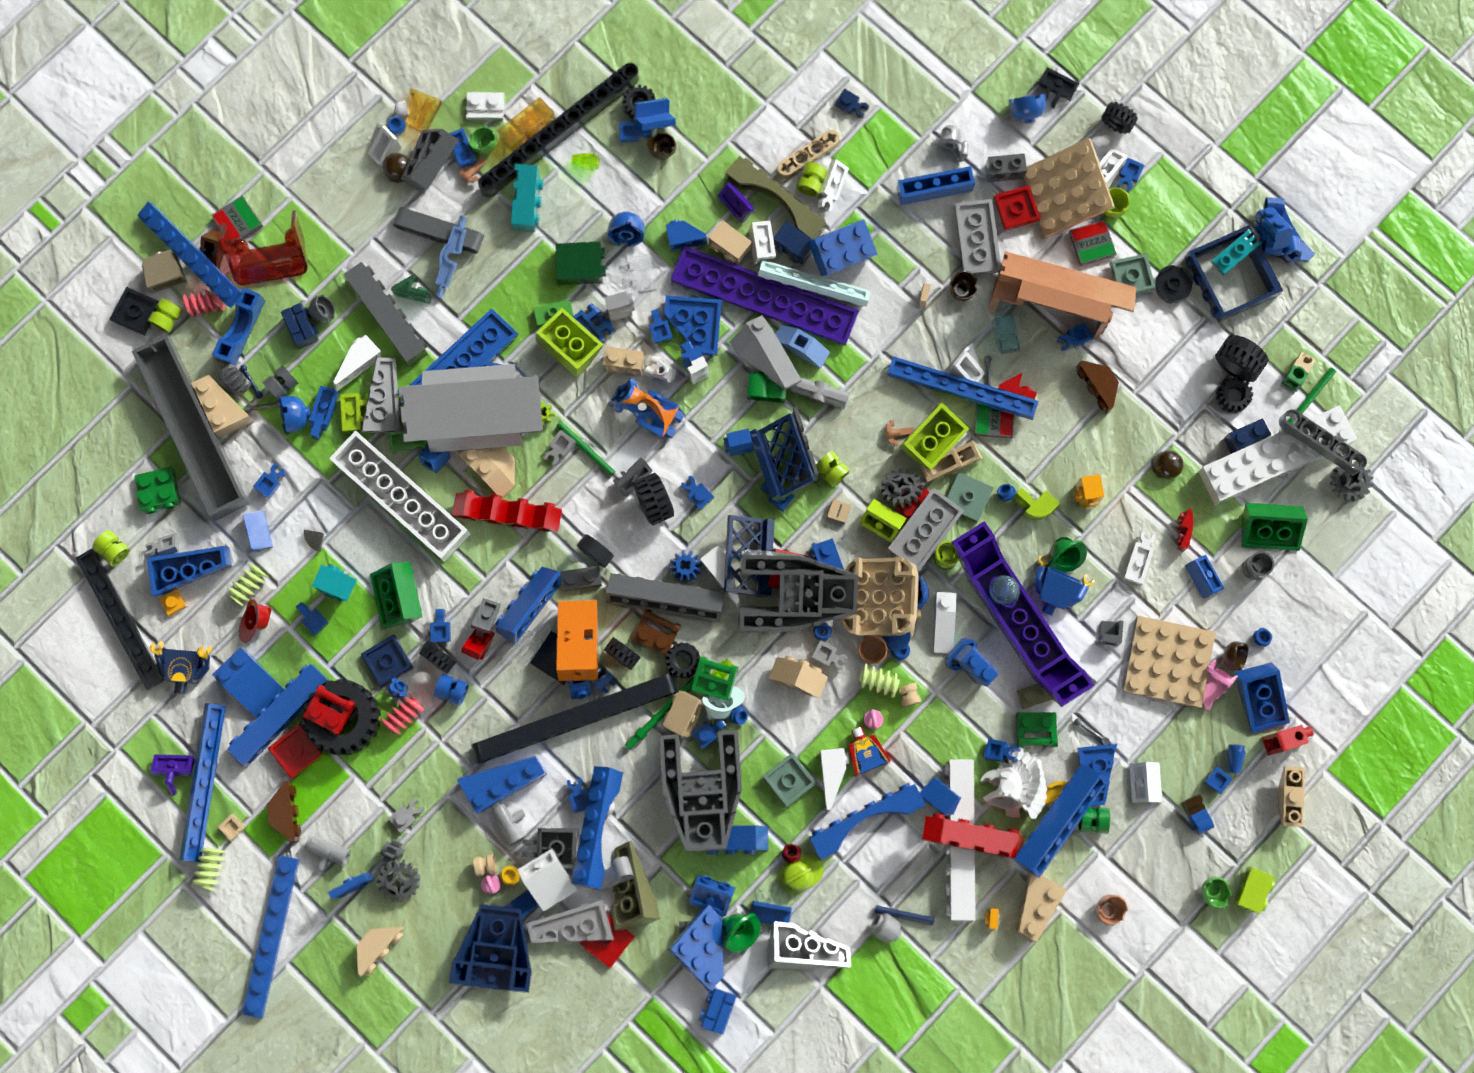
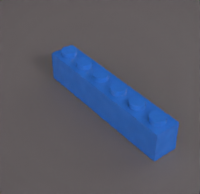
M312 664L309 666L305 665L299 671L300 675L295 680H290L285 686L286 689L281 694L275 695L271 700L272 703L257 714L258 718L254 722H249L244 727V732L230 741V746L227 750L242 765L249 766L305 709L303 706L305 702L308 703L310 700L308 697L310 693H315L316 687L319 685L324 686L327 681H330L316 666Z
M1083 763L1074 772L1070 782L1064 786L1060 796L1052 803L1050 810L1041 818L1035 831L1029 835L1025 845L1017 852L1015 861L1023 869L1038 878L1041 877L1106 785L1107 781L1103 775Z

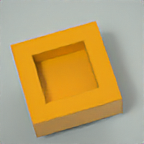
M177 589L159 599L168 616H172L187 607Z
M988 908V912H985L984 924H987V928L998 929L999 909Z

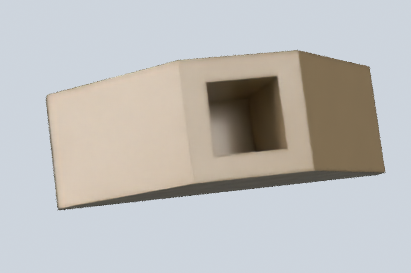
M1283 767L1278 785L1277 806L1282 826L1303 828L1304 767Z
M403 927L370 929L357 944L358 974L360 976L370 975L377 967L375 963L379 959L383 960L390 952L388 948L392 943L397 944L403 937L402 932L405 929Z

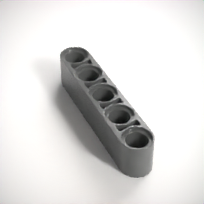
M399 207L393 222V226L399 230L442 244L448 243L452 227L457 226V224L404 207ZM464 227L467 232L462 250L478 254L484 235L476 230Z
M1290 409L1279 418V426L1284 431L1346 472L1356 474L1366 467L1367 459L1362 453L1300 412ZM1286 416L1293 419V424L1287 422ZM1303 427L1310 431L1309 435L1303 432ZM1319 438L1325 440L1326 446L1319 442ZM1336 449L1342 452V457L1336 454ZM1352 460H1356L1359 467H1355L1352 464Z

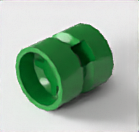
M1089 807L1078 823L1079 832L1091 833L1095 830L1096 833L1108 834L1110 829L1109 808L1097 807L1096 810H1093L1092 807Z

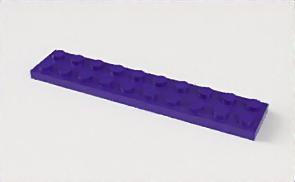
M686 246L683 248L671 278L673 283L844 346L848 342L859 314V310L792 285H784L775 280H767L758 276L757 272Z

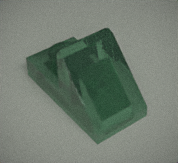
M416 274L391 287L394 296L430 304L432 299L431 294L426 288L417 287L416 289L418 282Z

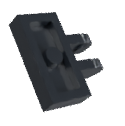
M1049 67L1046 68L1038 82L1039 86L1046 89L1044 93L1046 101L1050 92L1056 94L1051 103L1052 108L1056 107L1060 97L1071 101L1080 84Z

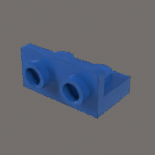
M833 538L817 544H811V549L809 550L811 559L844 570Z
M698 875L689 904L700 908L710 905L717 914L726 916L735 887L727 882L713 880L706 875Z

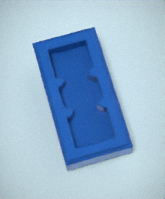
M464 128L451 132L450 134L459 140L453 149L459 168L462 169L477 163L472 148L468 144L469 141Z

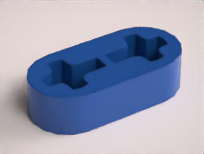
M969 638L961 639L947 654L945 665L949 669L960 670L962 667L958 663L954 665L952 658L966 643L977 650V643Z

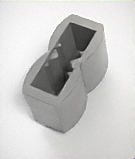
M625 291L604 297L611 322L633 316L632 311H635L631 294L627 295Z

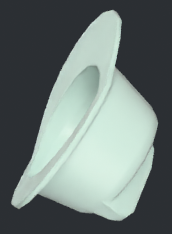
M733 687L730 701L709 695L703 696L702 702L705 705L708 719L727 718L732 709L743 703L745 696L743 691L737 687Z

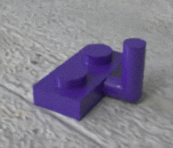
M154 754L150 772L152 775L166 776L164 783L169 795L174 796L177 793L173 783L174 776H191L195 758L193 755Z

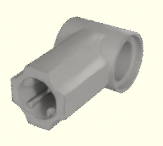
M622 856L614 859L611 862L612 866L604 871L602 891H608L618 883L629 881L634 877L628 857Z

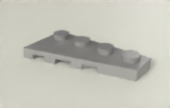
M376 358L361 433L400 431L396 358Z
M603 900L526 923L531 943L613 939Z

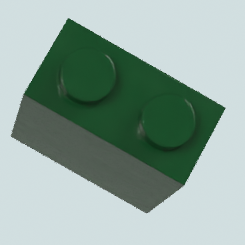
M600 241L555 243L556 279L558 285L603 283V277H606V266H602V259H605L606 255L605 248H602Z

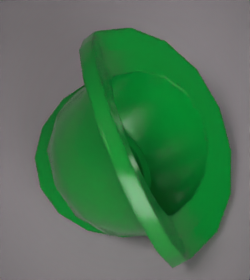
M1061 537L1053 544L1048 566L1063 573L1074 571L1084 563L1087 556V548L1081 540L1074 542L1068 537Z
M755 913L747 916L733 914L722 919L723 929L727 936L724 945L729 950L735 952L747 950L758 939L761 927Z

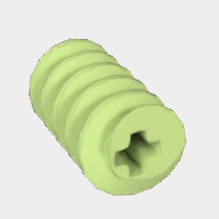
M248 564L250 571L243 570L245 577L238 575L240 583L232 582L235 587L234 589L227 588L230 593L229 596L243 607L244 603L242 600H250L247 594L254 596L253 588L260 589L258 582L265 583L263 576L269 578L257 566Z
M865 663L862 667L858 683L861 682L863 689L869 684L870 691L876 687L877 693L884 689L885 696L891 691V697L894 698L900 678L898 680L897 673L890 677V671L888 670L883 675L882 668L875 672V666L868 670Z
M210 847L202 848L200 851L205 856H199L198 859L203 864L196 865L201 871L194 872V875L199 877V879L192 880V883L201 888L216 890L211 885L218 884V881L214 879V877L220 876L216 869L222 868L218 861H224L225 859L220 853H226L227 851Z

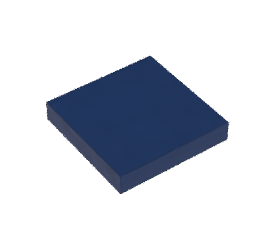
M395 634L361 653L380 688L391 682L392 678H398L414 668Z

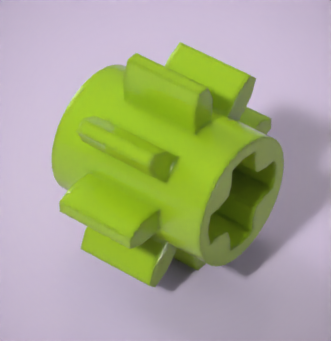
M544 402L541 403V412H546L545 417L542 415L543 427L547 422L551 424V417L555 416L554 412H550L552 405L545 406Z

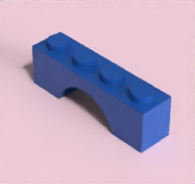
M244 287L241 290L243 294L235 303L236 310L233 323L228 332L219 338L212 353V356L217 361L226 365L230 363L236 366L266 301L261 294Z

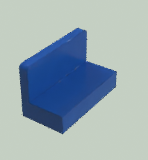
M663 98L635 103L634 124L642 131L675 126L676 118L669 113L670 100Z
M753 901L751 913H755L761 923H790L792 907Z

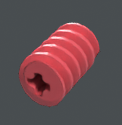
M207 289L204 296L201 291H198V297L190 293V299H188L186 294L183 295L186 311L191 317H195L197 314L203 315L204 312L210 314L211 310L217 312L219 309L222 311L226 309V304L213 291L210 294Z
M411 693V699L404 697L405 704L398 702L399 710L394 707L392 708L393 715L388 712L386 713L388 720L380 719L393 734L394 732L401 734L400 727L406 729V722H413L411 716L418 718L417 711L422 713L425 711Z

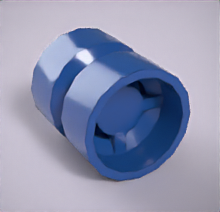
M443 673L436 684L433 696L443 701L448 699L449 703L461 706L466 697L469 683L460 679L454 681V677Z

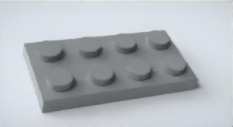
M992 199L955 203L963 270L970 271L974 275L998 273L1001 261Z
M933 488L887 550L895 556L902 557L915 564L919 572L964 510Z

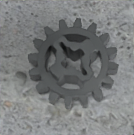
M1355 461L1353 465L1359 467L1358 462ZM1336 466L1333 469L1335 473L1330 475L1334 479L1330 482V485L1335 486L1332 491L1339 492L1338 498L1345 496L1344 501H1348L1350 498L1352 502H1355L1357 498L1361 500L1365 497L1364 494L1370 493L1368 488L1373 487V484L1369 483V481L1374 479L1373 476H1368V473L1371 471L1370 469H1362L1356 474H1350ZM1354 476L1352 481L1353 484L1349 485L1351 478Z
M900 468L898 473L892 470V475L886 474V480L881 481L882 486L880 489L883 499L887 500L888 505L893 502L895 508L898 504H901L902 508H904L905 504L912 506L911 501L917 502V496L922 495L921 490L923 488L920 477H916L915 472L910 474L909 469L902 472Z
M395 859L394 864L388 861L387 868L382 866L381 873L377 874V879L379 880H377L376 885L380 887L379 893L385 892L384 898L386 899L390 896L392 897V902L396 898L402 902L403 897L409 900L410 893L415 895L416 889L420 887V882H418L420 881V875L417 874L418 869H412V862L406 865L405 859L401 863H398V860Z

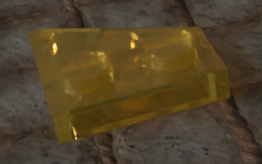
M410 88L411 102L409 103L408 125L410 128L422 132V130L429 129L442 105V101Z

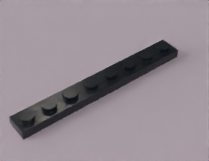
M92 548L77 556L76 560L146 690L165 681L96 551Z

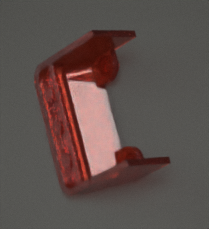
M292 211L291 229L285 232L284 239L286 243L249 249L248 243L240 238L230 239L226 224H221L220 242L235 283L245 286L300 276L307 272L308 261L304 236L296 211Z

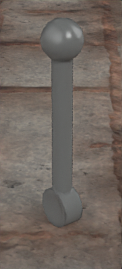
M987 355L984 358V362L987 368V385L991 386L990 363L992 357Z
M279 400L276 403L257 406L246 405L244 410L246 413H250L256 409L280 407Z
M1077 718L1074 720L1076 726H1081L1101 740L1103 745L1109 744L1110 741L1107 737L1103 738L1083 724L1081 719Z

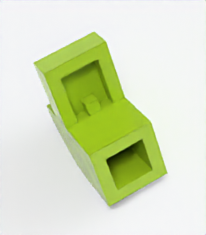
M1023 488L1014 496L1019 506L1027 508L1023 516L1030 520L1045 519L1060 504L1047 490L1037 500L1030 496Z

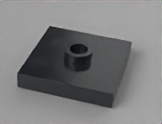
M126 287L109 320L145 336L151 324L147 320L152 312L157 311L156 305L159 301Z

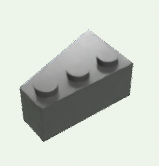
M444 129L422 130L401 179L417 190H428L459 140Z

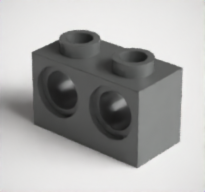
M1025 153L988 157L985 164L987 183L1024 179L1027 173Z

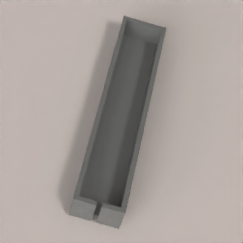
M164 335L151 341V344L157 351H154L152 347L145 344L132 350V353L209 517L216 521L249 505L250 502L218 435L214 433L193 388L192 380L173 340Z

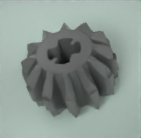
M229 363L218 373L219 378L236 395L240 396L251 386V382L233 364Z

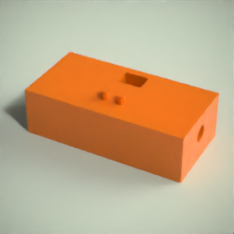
M597 600L558 601V681L598 680Z

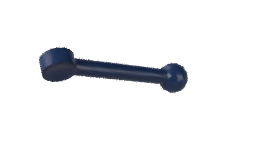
M241 365L240 371L244 372L247 379L251 382V386L255 391V397L262 399L263 393L258 390L247 372V366Z

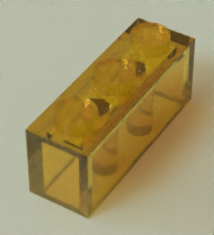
M539 97L498 130L499 137L513 152L556 119L555 114L545 101Z

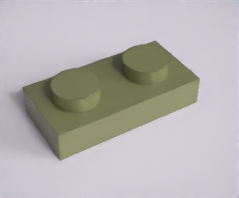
M1039 684L1017 690L1023 709L1053 700Z

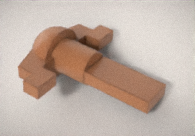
M480 158L467 172H465V168L460 169V176L465 182H478L480 178L476 175L472 176L486 161Z
M890 420V423L886 424L885 437L890 444H894V447L899 446L898 440H894L893 437L910 435L914 431V427L892 430L891 426H895L894 420Z

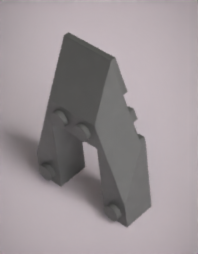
M740 550L741 574L780 575L779 607L739 606L738 626L740 631L799 632L802 629L811 626L815 627L830 620L834 621L857 614V574L802 555L763 550Z
M738 730L718 731L721 770L682 773L679 734L659 736L662 793L686 852L723 850L727 848L742 791Z

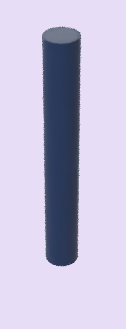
M878 905L875 906L874 913L889 914L900 919L928 925L934 924V917Z

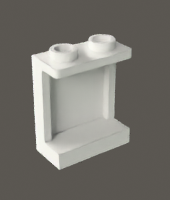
M553 849L517 869L523 883L543 911L578 891L576 885L571 884L572 878L569 877L559 862Z

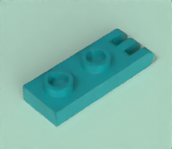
M1250 229L1211 261L1212 265L1223 276L1262 244L1260 240L1255 244L1252 243L1257 238L1255 235L1249 239L1247 238L1252 232Z

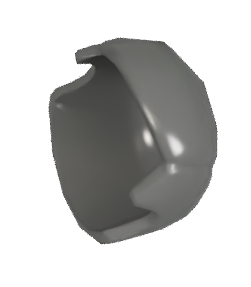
M324 294L315 296L310 301L308 308L313 320L319 323H327L335 318L334 304Z

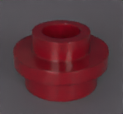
M795 844L786 845L782 850L783 860L787 863L798 862L801 858V849ZM789 853H794L795 855H794V856H789L788 854H789Z

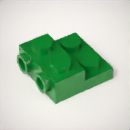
M172 466L134 475L137 486L139 510L143 513L153 514L158 509H173L177 504H181L175 471Z

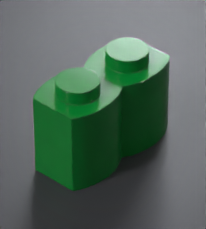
M761 371L749 374L747 399L785 403L786 390L770 380L768 375Z

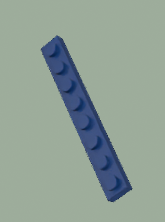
M148 201L137 216L228 307L232 308L243 293L153 203Z
M894 356L887 376L1029 420H1033L1039 403L1038 400Z
M205 703L179 858L182 861L201 862L198 857L202 856L200 850L204 846L226 710V706Z
M279 855L242 1015L257 1018L264 1017L300 859Z

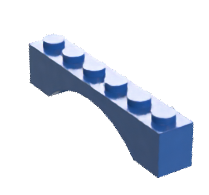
M594 766L571 882V884L584 888L601 890L605 871L602 859L603 827L608 810L614 798L620 792L623 772L611 767Z
M908 782L899 787L900 792L894 795L892 792H889L881 797L882 801L876 804L875 801L864 805L865 810L859 813L855 810L847 814L848 819L842 822L840 819H837L830 823L829 829L823 831L820 828L811 833L813 837L810 838V841L819 859L821 860L839 851L842 841L848 832L862 820L881 813H901L907 815L925 806L926 804L916 785L910 786Z

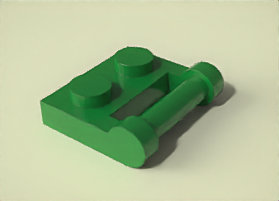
M701 656L691 690L730 701L739 667L723 665ZM705 667L729 674L728 680L703 673Z
M1056 712L1016 713L1018 747H1058ZM1024 732H1050V738H1024Z

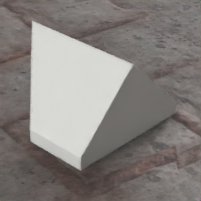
M377 124L372 147L368 155L379 166H382L387 156L397 153L402 148L397 138L385 126Z
M971 343L953 363L950 372L956 376L979 382L985 373L981 369L975 349Z

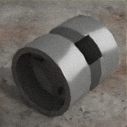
M283 365L275 371V376H269L262 382L278 400L281 396L287 394L286 390H292L299 384ZM282 378L286 381L283 385L278 382Z
M1266 552L1254 553L1243 563V572L1251 580H1260L1269 575L1274 569V560Z

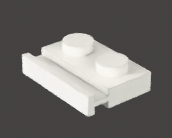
M467 92V120L504 121V93Z

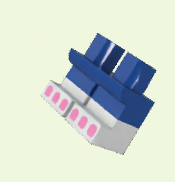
M690 341L681 344L682 365L688 368L692 384L709 377L708 364L699 348H693Z

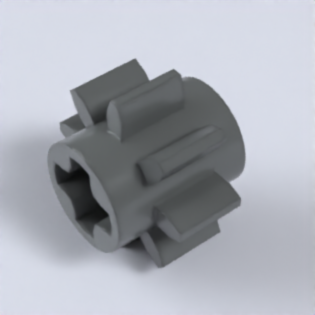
M392 840L391 843L386 841L380 852V855L384 856L382 861L386 863L389 861L393 864L395 859H397L399 863L405 852V849L401 848L403 843Z

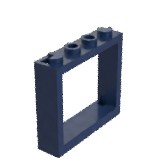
M1250 225L1195 248L1185 256V264L1188 269H1191L1194 275V282L1197 286H1200L1202 297L1205 302H1208L1211 315L1217 319L1218 323L1276 298L1284 291L1261 246L1257 247L1249 256L1268 291L1267 294L1224 312L1197 258L1234 242L1249 229L1252 231ZM1253 231L1247 236L1248 239L1254 235Z

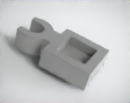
M560 430L549 445L553 450L547 452L544 459L548 460L551 456H554L552 465L556 466L560 461V455L566 457L576 441Z
M174 533L158 538V543L151 542L146 544L145 547L148 549L145 552L146 556L150 558L156 557L158 554L162 556L179 552L178 535Z
M821 640L812 655V659L828 667L831 662L834 663L835 667L839 670H843L844 667L839 665L838 660L844 659L847 661L848 657L843 654L836 655L837 648Z
M413 799L408 809L404 805L401 806L388 818L400 833H403L417 821L414 817L415 814H420L425 810L423 806L418 810L414 808L418 799Z

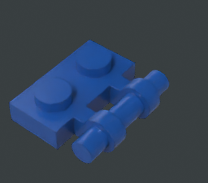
M593 303L587 306V309L590 311L589 314L586 315L581 310L573 316L600 342L606 340L602 334L604 331H607L610 336L616 332L610 320H606L601 314L602 311L599 307L596 308ZM597 319L601 325L596 327L592 320Z

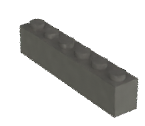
M360 262L343 274L409 367L428 355L425 350L428 346L422 338L418 339L415 336L417 331L411 323L407 325L404 320L407 317L401 309L397 310L394 307V304H396L395 300L390 294L386 296L383 291L386 288L380 280L376 281L373 278L375 273L369 265L365 267L363 262Z
M620 573L610 574L606 591V603L718 622L721 620L725 592H720L716 589L708 590L698 586L690 587L679 583L672 584L661 580L625 576Z

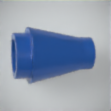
M1228 745L1226 751L1230 773H1241L1246 754L1244 745Z

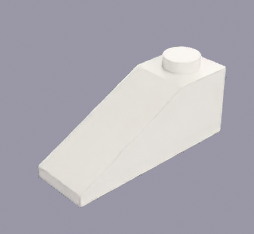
M1112 148L1099 163L1108 189L1128 157Z
M367 335L363 338H357L352 343L334 380V389L336 391H339L375 364L376 358H381V351Z
M717 545L703 556L700 561L724 591L726 548L723 547L721 549ZM734 577L730 579V588H736ZM725 592L737 607L739 605L738 594Z
M937 592L935 594L933 653H949L954 647L956 593Z
M844 748L820 751L826 810H831L846 770V764H849L848 752L845 753Z

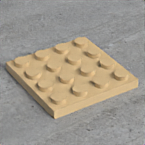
M1090 138L1027 166L1024 180L1026 186L1030 185L1041 218L1039 223L1045 238L1115 208Z
M1138 616L1123 692L1202 708L1208 672L1205 669L1210 665L1216 632Z

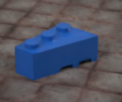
M732 826L727 848L723 850L706 851V855H718V851H725V854H737V851H744V854H756V850H768V826Z

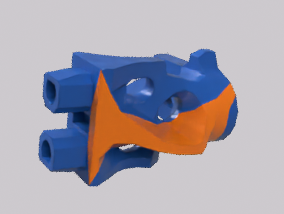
M632 378L625 384L617 387L614 396L608 402L610 406L614 407V412L621 413L624 409L628 410L636 417L635 422L655 437L673 438L676 429L669 426L671 421L680 423L685 416L678 409L680 405L664 398L655 391L649 390L648 394L642 392ZM645 403L647 407L642 411L638 409V405ZM647 417H650L652 419L651 424L647 423Z

